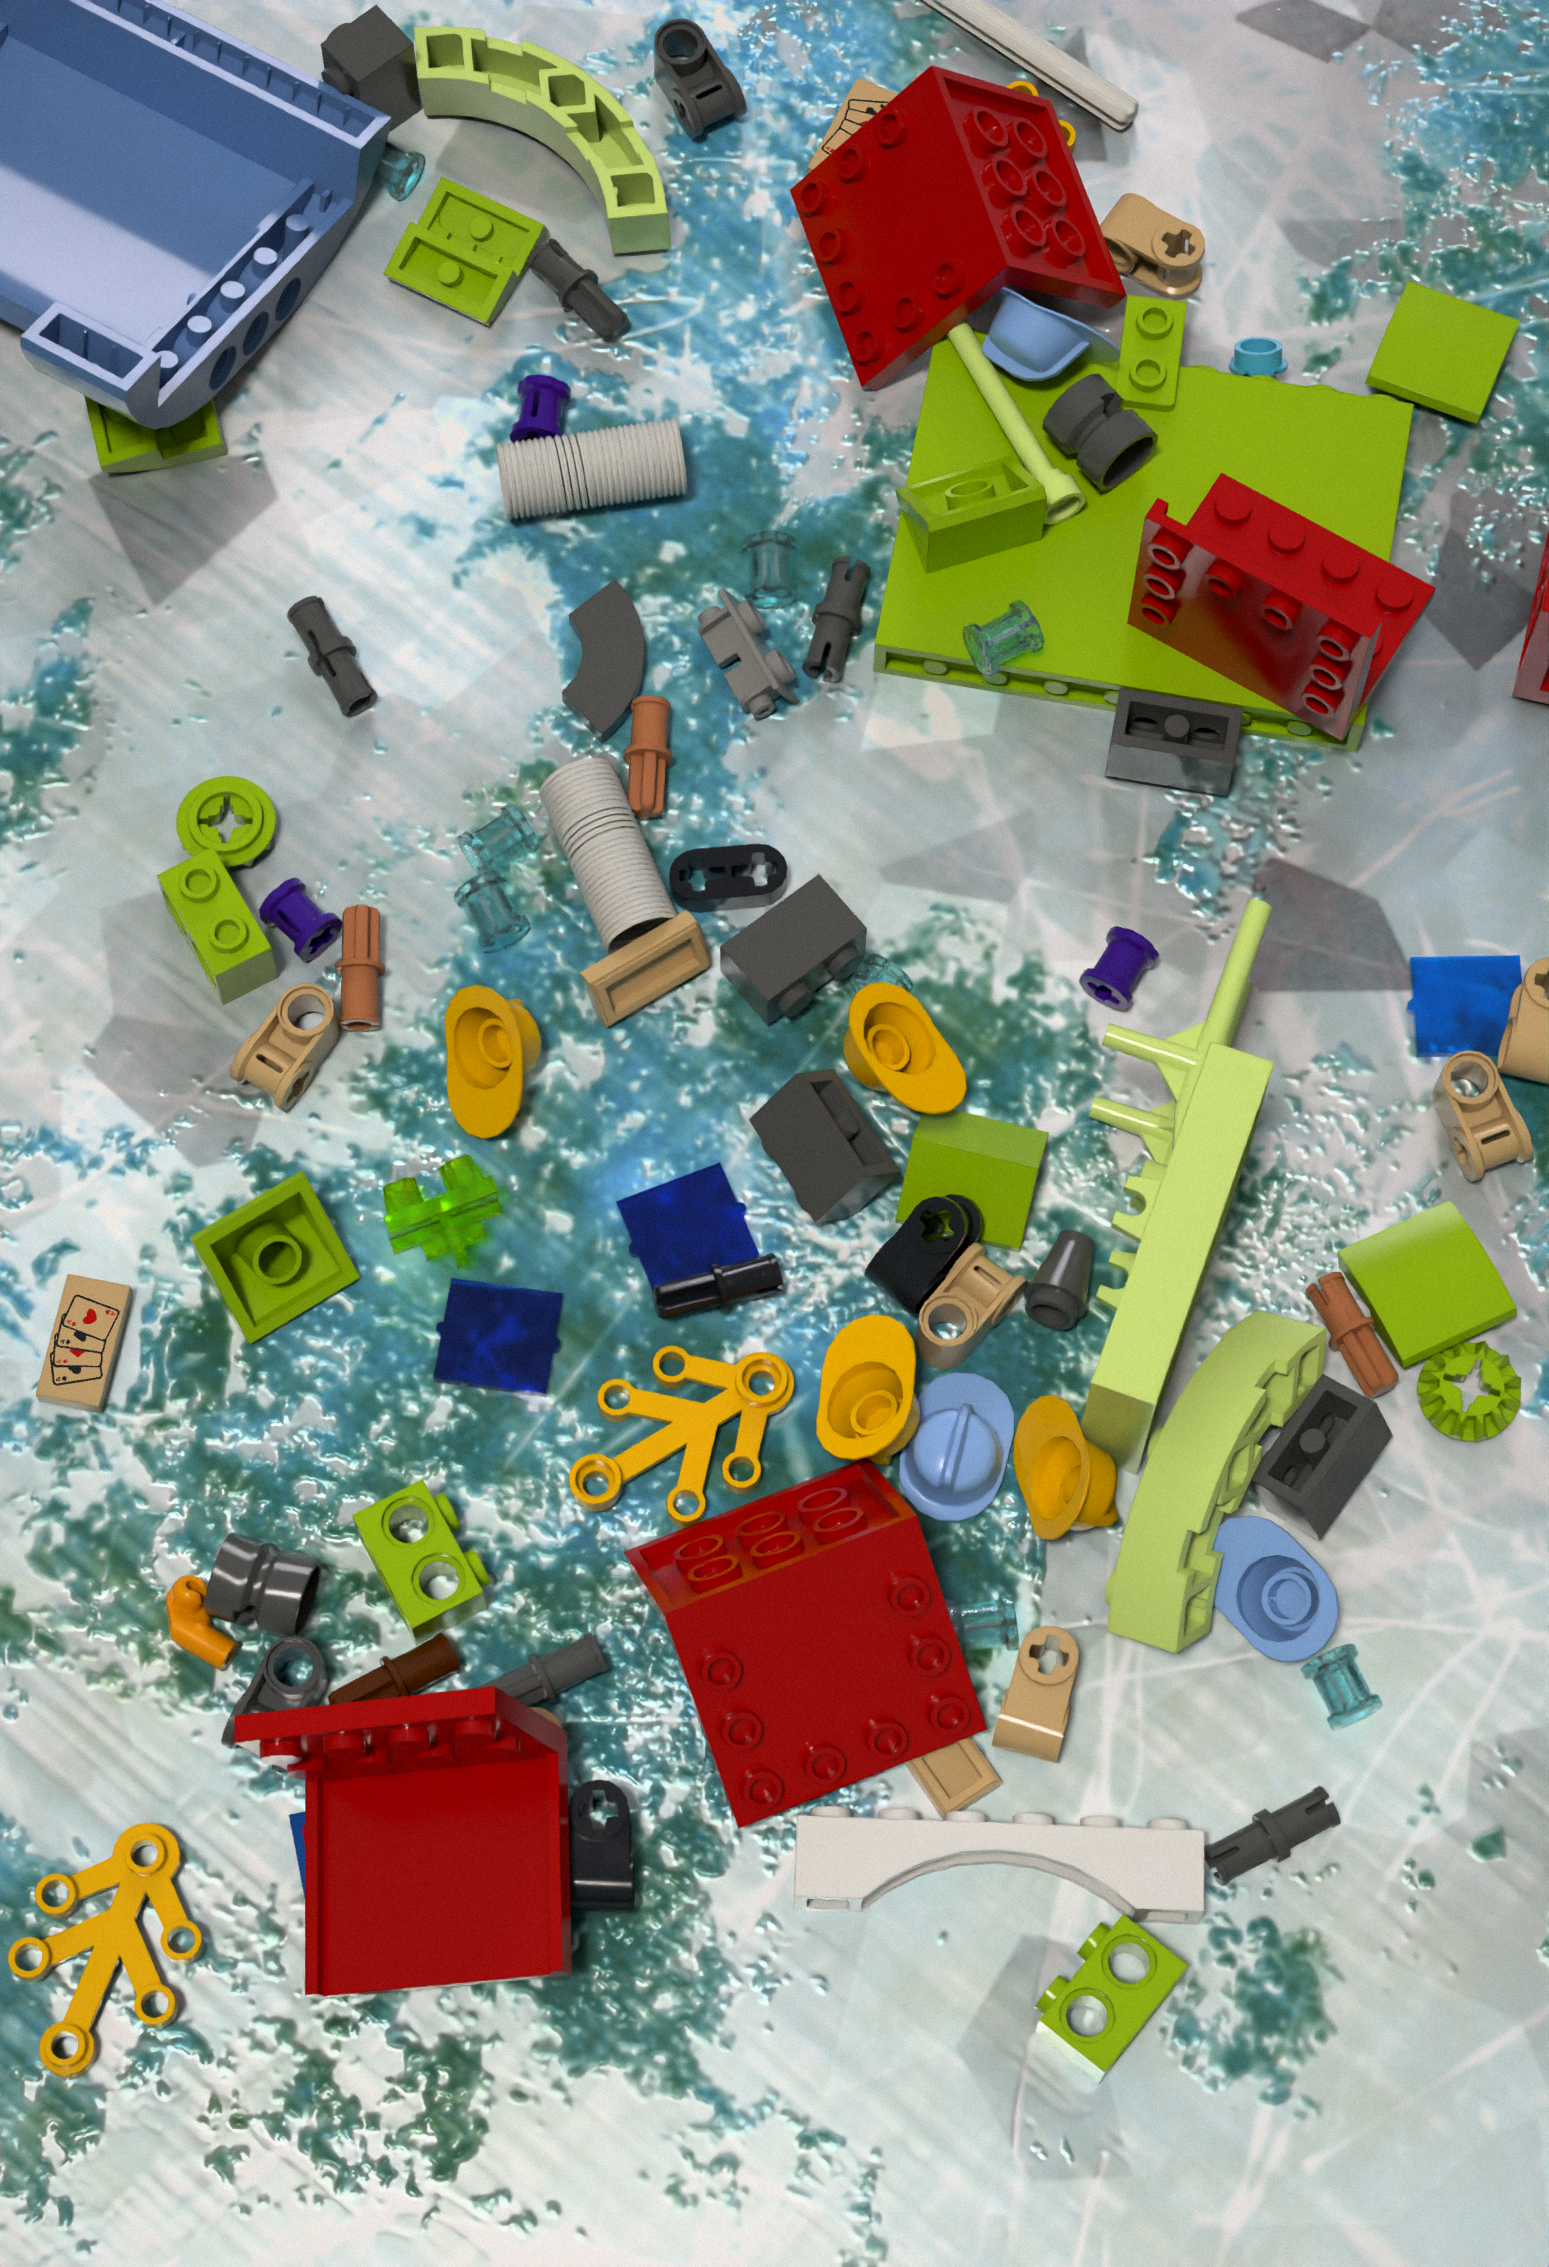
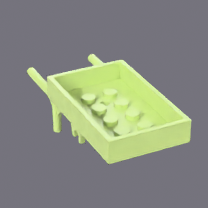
M1258 899L1247 901L1204 1022L1166 1039L1156 1038L1109 1023L1102 1046L1154 1064L1174 1099L1152 1110L1145 1111L1095 1096L1089 1113V1117L1139 1135L1152 1160L1146 1158L1139 1177L1128 1175L1123 1192L1133 1195L1130 1208L1142 1213L1130 1216L1115 1211L1111 1223V1228L1140 1243L1136 1254L1112 1250L1107 1266L1124 1272L1128 1278L1125 1287L1121 1289H1112L1100 1285L1095 1300L1116 1313L1090 1384L1081 1425L1084 1438L1109 1453L1114 1459L1117 1469L1135 1475L1139 1471L1244 1168L1274 1066L1273 1061L1231 1048L1253 986L1248 978L1272 912V907L1268 903Z

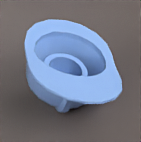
M1003 287L995 293L1001 305L983 341L982 351L987 359L1012 376L1025 381H1044L1059 375L1079 356L1107 363H1114L1120 360L1121 352L1115 344L1086 324L1036 305L1009 288Z
M955 1372L936 1378L921 1391L917 1399L920 1405V1423L915 1436L902 1449L899 1479L906 1498L919 1512L938 1521L959 1522L978 1515L993 1502L1002 1483L1014 1435V1412L1007 1395L993 1381L975 1373Z
M1248 1515L1230 1518L1219 1526L1212 1549L1224 1553L1216 1584L1214 1606L1237 1628L1253 1647L1268 1658L1292 1662L1308 1659L1322 1650L1336 1630L1340 1611L1337 1591L1327 1573L1287 1531L1271 1520Z

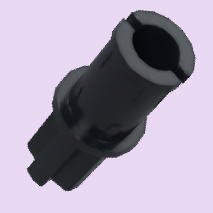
M770 1253L748 1261L720 1267L716 1262L709 1263L707 1273L655 1285L652 1288V1299L659 1318L663 1319L716 1306L722 1314L728 1312L731 1305L756 1298L782 1294L783 1280L775 1255Z

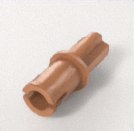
M639 696L633 699L631 703L630 746L624 750L623 759L629 765L627 799L632 807V812L635 813L638 819L647 820L649 817H659L663 812L665 769L672 763V752L667 749L668 716L671 704L668 700L658 696Z
M364 904L346 907L343 912L342 960L335 964V972L341 976V1017L339 1018V1027L352 1032H369L379 1028V977L385 974L386 969L384 963L379 961L380 913L377 908Z
M1332 1272L1320 1277L1317 1280L1322 1289L1319 1290L1317 1285L1312 1283L1305 1290V1294L1313 1303L1332 1336L1328 1342L1330 1348L1333 1351L1341 1352L1364 1394L1369 1397H1375L1386 1393L1398 1381V1373L1374 1333L1377 1327L1375 1320L1372 1317L1364 1316L1346 1285L1345 1278L1341 1272Z

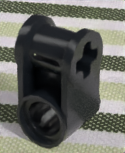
M949 1194L943 1197L935 1196L921 1201L895 1235L874 1255L864 1275L913 1317L919 1315L924 1302L928 1300L945 1280L959 1257L969 1246L978 1241L983 1228V1218L980 1209L973 1200L964 1195ZM950 1212L952 1217L948 1222V1226L954 1234L942 1236L940 1232L944 1227V1222L938 1216L941 1213Z
M599 1779L588 1781L578 1787L570 1798L569 1859L571 1914L634 1913L635 1874L634 1852H631V1817L627 1797L618 1786L610 1781ZM595 1802H607L609 1813L618 1814V1816L607 1818L605 1829H593L590 1818L582 1817V1815L593 1813Z

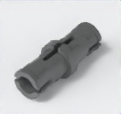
M847 556L837 557L833 560L824 601L818 603L814 609L812 622L816 628L807 657L802 665V670L806 675L817 679L822 658H828L822 680L824 682H835L841 677V668L849 638L857 634L860 626L861 616L857 611L866 582L871 573L870 567L857 559L851 580H845L851 557Z
M309 596L299 600L288 610L287 618L293 624L310 654L307 659L310 668L317 676H323L344 716L347 714L348 717H352L365 712L374 705L378 696L354 658L357 651L353 642L347 636L340 634L321 597Z
M1318 1786L1312 1792L1272 1813L1263 1809L1252 1815L1253 1823L1212 1845L1204 1846V1859L1210 1870L1216 1867L1217 1872L1213 1876L1217 1882L1223 1887L1230 1883V1880L1270 1859L1279 1863L1290 1857V1849L1330 1827L1334 1828L1341 1824L1334 1803L1331 1802L1327 1805L1325 1803V1800L1329 1799L1325 1789Z

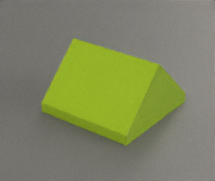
M1011 456L895 490L898 504L926 574L1042 540L1047 500L1045 487Z
M957 1110L935 1115L922 1112L911 1143L895 1223L902 1225L914 1208L925 1199L935 1196L943 1197L949 1194L964 1195L974 1201L980 1209L983 1218L982 1233L977 1242L1019 1253L1049 1132ZM950 1212L939 1214L938 1217L944 1222V1227L940 1233L947 1236L953 1235L954 1232L948 1226L952 1215Z
M302 1171L189 1237L200 1270L249 1344L360 1278L312 1186Z

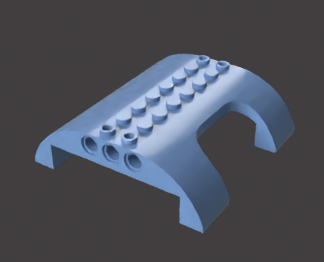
M0 0V318L25 331L21 335L20 347L26 360L39 372L148 428L170 427L188 418L211 400L291 316L320 279L351 227L371 185L389 135L392 117L348 94L342 95L334 87L163 0Z

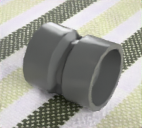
M1090 374L1070 386L1055 401L1043 420L1042 429L1067 455L1078 452L1076 465L1101 491H1105L1123 483L1146 462L1157 445L1158 435L1133 409L1123 410L1124 399L1100 374Z
M232 1532L223 1542L211 1572L205 1597V1614L240 1626L250 1618L256 1619L260 1632L279 1638L300 1637L310 1616L318 1591L322 1570L321 1559L289 1549H284L278 1555L273 1556L270 1555L268 1543Z

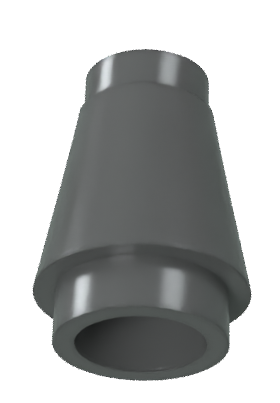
M1074 1230L1061 1231L1056 1242H1054L1025 1288L1024 1297L1027 1301L1025 1311L1038 1324L1051 1329L1066 1330L1073 1327L1076 1319L1084 1316L1093 1260L1092 1254L1095 1249V1243L1089 1236Z

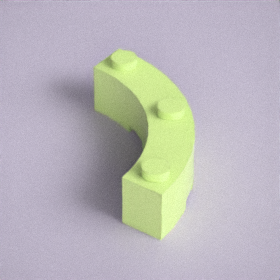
M451 26L414 27L417 78L425 116L458 115L495 121L520 130L553 149L576 170L594 194L609 230L613 254L672 248L664 188L655 159L634 128L633 120L627 111L607 89L585 71L563 57L531 42L521 40V46L506 40L486 37L485 30Z
M1257 1310L1235 1327L1227 1329L1221 1341L1207 1355L1191 1377L1175 1403L1164 1426L1161 1425L1155 1429L1148 1444V1462L1126 1523L1116 1569L1111 1573L1105 1588V1601L1110 1606L1108 1632L1173 1653H1178L1210 1632L1216 1584L1224 1553L1212 1549L1224 1512L1232 1514L1239 1509L1247 1487L1261 1461L1262 1446L1257 1445L1270 1424L1283 1427L1323 1374L1327 1328Z

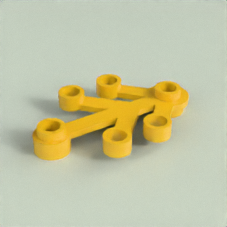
M674 1345L665 1346L657 1351L653 1358L652 1367L654 1379L660 1386L666 1389H678L690 1381L725 1390L705 1403L635 1389L629 1382L623 1379L606 1381L599 1388L597 1394L599 1412L606 1420L619 1423L635 1416L669 1425L613 1459L602 1454H589L578 1459L569 1473L570 1493L573 1500L581 1508L588 1511L606 1510L619 1499L623 1484L686 1447L677 1487L673 1488L667 1497V1515L674 1525L681 1528L701 1522L706 1513V1500L703 1488L717 1429L740 1413L741 1418L735 1451L729 1454L722 1464V1480L725 1487L735 1494H748L754 1491L761 1480V1465L758 1456L767 1417L783 1410L790 1402L794 1391L792 1371L780 1357L767 1352H756L743 1357L734 1365L691 1356L683 1348ZM677 1359L682 1362L684 1369L676 1376H668L660 1370V1366L665 1360ZM756 1378H766L772 1382L774 1388L766 1395H757L750 1390L749 1385ZM613 1392H622L628 1396L629 1402L624 1408L612 1409L605 1404L606 1397ZM744 1463L749 1465L754 1473L749 1480L744 1482L736 1481L730 1476V1469L736 1464ZM592 1478H601L607 1482L608 1489L600 1496H591L583 1489L585 1483ZM682 1497H690L696 1500L699 1506L693 1514L681 1515L674 1509L675 1502Z
M154 1823L134 1825L125 1830L117 1839L111 1858L69 1877L54 1873L42 1878L35 1889V1900L45 1915L55 1919L70 1915L75 1910L78 1901L118 1885L119 1887L109 1910L43 1940L34 1937L21 1938L9 1950L8 1964L13 1973L22 1981L36 1982L43 1979L51 1967L93 1949L64 2020L51 2025L44 2032L40 2040V2058L45 2067L58 2078L65 2080L77 2079L84 2076L93 2067L97 2058V2044L90 2030L120 1957L136 1993L134 2009L141 2022L149 2028L160 2029L171 2024L177 2015V2000L172 1991L165 1985H162L136 1923L137 1916L147 1894L164 1928L160 1941L167 1958L176 1964L186 1965L197 1960L203 1951V1936L198 1927L191 1921H188L171 1881L180 1866V1848L172 1833L163 1826ZM151 1845L157 1848L158 1855L153 1864L141 1867L134 1863V1854L141 1846ZM56 1885L67 1887L69 1895L64 1904L58 1907H51L45 1903L46 1893L51 1887ZM180 1931H188L195 1937L193 1947L185 1953H176L170 1947L172 1937ZM31 1948L40 1950L42 1960L37 1968L31 1971H24L19 1968L18 1960L22 1952ZM163 1995L168 1999L166 2012L156 2018L145 2015V2002L151 1996ZM64 2036L77 2038L78 2049L72 2057L60 2059L55 2056L54 2047L60 2038Z

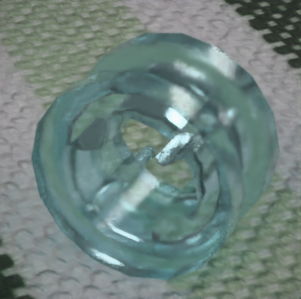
M873 953L868 954L863 960L864 972H855L849 980L855 993L870 983L879 982L900 986L909 993L913 989L910 977L898 965L881 955Z

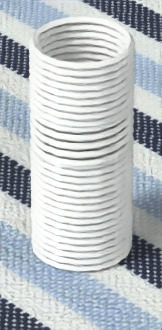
M675 418L671 420L666 419L665 421L660 419L659 422L654 420L653 423L648 421L647 424L642 422L641 425L636 423L635 426L630 424L629 427L627 425L623 427L619 425L617 428L613 426L611 429L606 427L605 430L600 428L599 431L594 429L593 432L588 430L587 433L585 431L581 433L578 431L575 435L570 432L568 437L563 433L561 438L556 434L554 438L549 435L545 439L542 437L539 440L534 438L533 441L531 439L527 441L523 439L521 442L516 440L515 443L510 441L509 444L504 442L503 445L498 443L496 446L507 519L510 521L513 518L517 520L519 517L523 519L525 516L529 518L531 515L535 518L537 514L541 517L542 514L547 516L548 513L552 515L554 512L559 514L560 511L565 513L567 506L568 510L572 512L574 504L575 509L579 511L581 509V502L582 507L586 510L588 508V500L589 506L595 509L596 506L601 508L602 505L607 507L608 504L613 506L614 503L619 505L620 502L625 504L626 501L631 503L632 500L637 502L638 499L643 501L644 499L649 500L652 498L654 500L656 497L659 499L662 496L667 498L668 495L673 497L674 494L679 496L680 493L685 495L687 492L684 454L680 431Z
M585 758L569 763L548 776L539 789L540 797L553 824L559 844L562 845V850L565 857H567V863L570 864L577 887H579L582 893V898H584L588 913L591 915L595 930H597V934L600 936L604 951L612 954L671 918L673 919L677 912L674 911V906H672L668 891L665 889L661 874H659L652 853L649 852L643 832L640 831V826L637 824V819H635V813L632 812V807L629 804L613 763L605 758Z

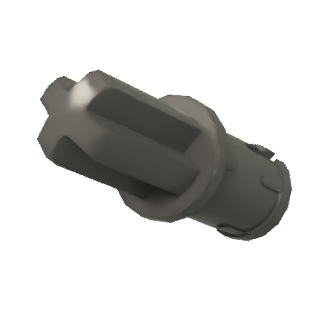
M549 239L548 244L544 241L534 249L528 259V266L559 296L558 302L560 306L566 310L575 309L605 339L610 340L616 337L619 331L627 325L628 318L597 286V274L590 269L584 270L555 239Z
M591 1633L584 1635V1638L540 1658H537L533 1653L528 1656L529 1663L477 1688L495 1686L527 1707L545 1699L549 1704L556 1702V1694L596 1674L607 1672L608 1667L595 1638Z

